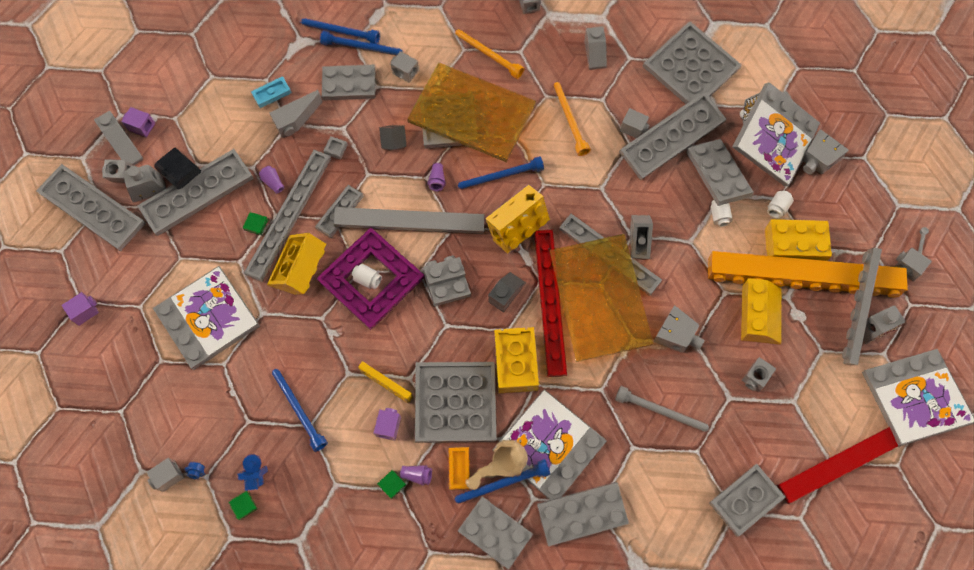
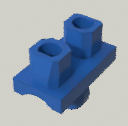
M250 454L244 458V470L238 474V480H244L245 491L259 489V486L264 484L263 475L268 472L267 466L261 467L262 461L255 454Z

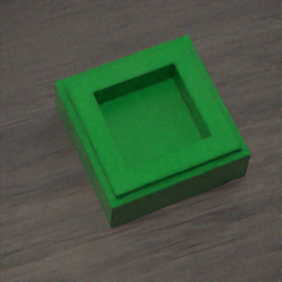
M249 212L243 230L261 236L268 218Z
M393 470L377 483L391 500L406 486L404 481Z
M248 491L243 492L228 502L238 520H242L258 509Z

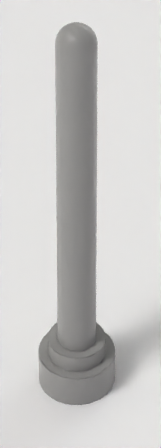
M620 386L615 401L620 403H627L629 401L701 431L707 432L709 430L707 424L635 396L626 387Z

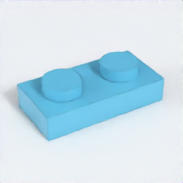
M282 76L251 91L259 108H262L291 94V90Z

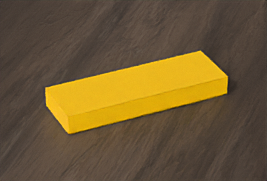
M362 361L358 367L362 374L406 403H410L413 398L411 392Z

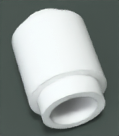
M778 191L768 205V214L776 219L784 216L794 201L792 195L787 191Z
M713 200L711 202V212L714 224L719 227L728 226L733 220L730 204L717 206Z
M364 264L355 266L352 271L353 281L369 289H376L382 279V275L378 271Z

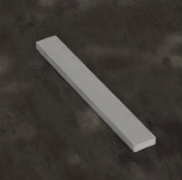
M317 150L312 152L244 272L246 276L263 282L331 160L329 155Z
M335 207L334 227H371L372 229L484 234V214Z

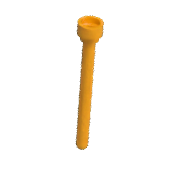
M460 29L456 30V36L507 68L512 77L519 79L523 75L525 68L522 65L510 63Z
M555 82L554 89L576 141V153L578 156L587 155L591 148L588 142L582 139L560 83Z

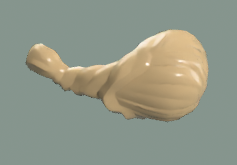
M502 440L494 449L492 462L488 466L478 469L473 476L466 480L467 487L470 490L477 489L480 486V480L486 477H515L521 475L528 462L525 448L514 440Z

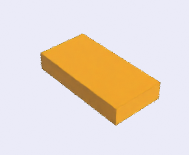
M469 447L449 448V490H469L466 485V480L470 478Z

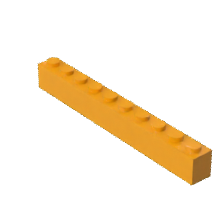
M712 251L708 257V279H713L715 282L733 281L735 284H742L748 278L768 280L778 287L791 286L792 289L810 288L813 291L825 289L830 292L848 291L850 294H855L859 290L860 282L858 278L860 272L863 271L864 264ZM878 266L872 296L881 294L896 298L908 290L906 268Z

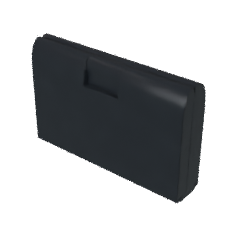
M175 147L154 164V168L177 189L183 188L201 173L199 167Z

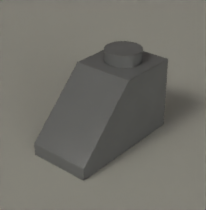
M508 273L498 281L488 294V302L504 313L526 282L513 273Z

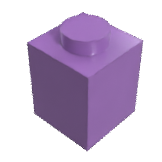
M132 107L124 114L121 121L128 131L144 137L149 135L155 125L150 114Z
M83 292L61 305L70 320L78 326L99 313L95 307L98 305L91 295L89 297L86 296Z
M391 408L379 409L374 429L376 437L396 441L401 420L397 410Z

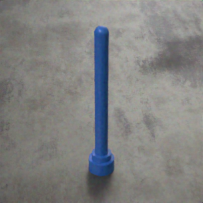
M306 18L301 20L302 25L364 38L369 43L378 44L380 40V31L372 29L365 32Z
M322 31L320 36V44L326 46L334 43L398 55L400 51L403 52L400 48L335 37L328 31Z
M538 156L527 164L459 182L458 187L464 189L529 170L543 171V161L541 156Z
M274 369L272 375L310 436L311 448L314 452L323 449L328 444L327 440L320 433L316 432L278 369Z
M545 459L538 461L534 468L523 471L519 476L506 477L475 490L457 495L455 502L462 503L536 475L538 477L549 476L551 473Z

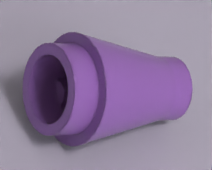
M440 163L432 165L427 182L432 191H441L446 185L443 165Z
M267 166L259 172L260 180L276 194L285 188L275 168Z
M427 465L402 466L400 477L422 486L425 484L429 485L432 478V468H428Z

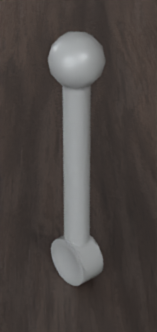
M926 227L920 229L921 239L918 252L921 254L925 235L929 232Z

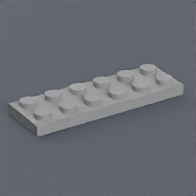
M704 91L620 149L619 152L638 178L642 180L724 123L727 119Z
M235 149L200 168L201 173L183 188L177 189L171 185L137 205L156 236H159L254 179Z
M63 164L36 190L41 196L119 251H122L146 224L141 218Z

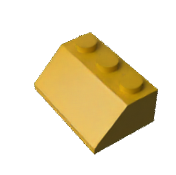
M310 233L289 235L267 285L294 295L304 294L309 289V282L317 271L319 260L324 255L326 243Z
M748 278L742 286L741 341L780 345L782 289L768 280Z

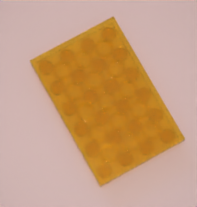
M438 62L407 120L408 123L507 163L536 105V101Z
M625 234L550 250L576 362L648 347L654 344Z

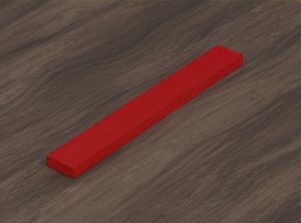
M553 229L537 230L534 232L547 377L567 376Z
M888 427L780 483L777 487L785 496L786 502L790 504L898 447L891 428Z

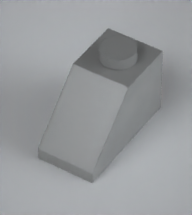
M604 27L586 28L584 43L589 70L606 68Z
M631 215L630 252L632 258L650 259L653 222L650 215Z

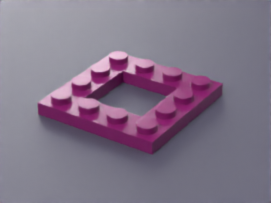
M370 227L316 279L367 328L372 330L425 276ZM372 254L396 277L369 302L345 279L352 273L355 266L362 264Z

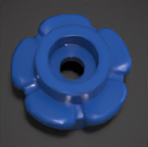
M190 462L188 467L185 468L187 477L199 479V477L204 476L205 466L197 462Z

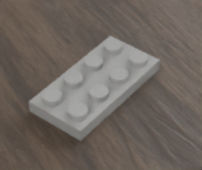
M721 139L687 148L686 153L717 206L752 197L753 190Z
M618 482L537 504L548 546L629 524Z

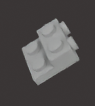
M448 256L443 262L437 263L434 260L426 263V266L423 267V274L434 307L471 297V292L465 278L466 273L460 257Z

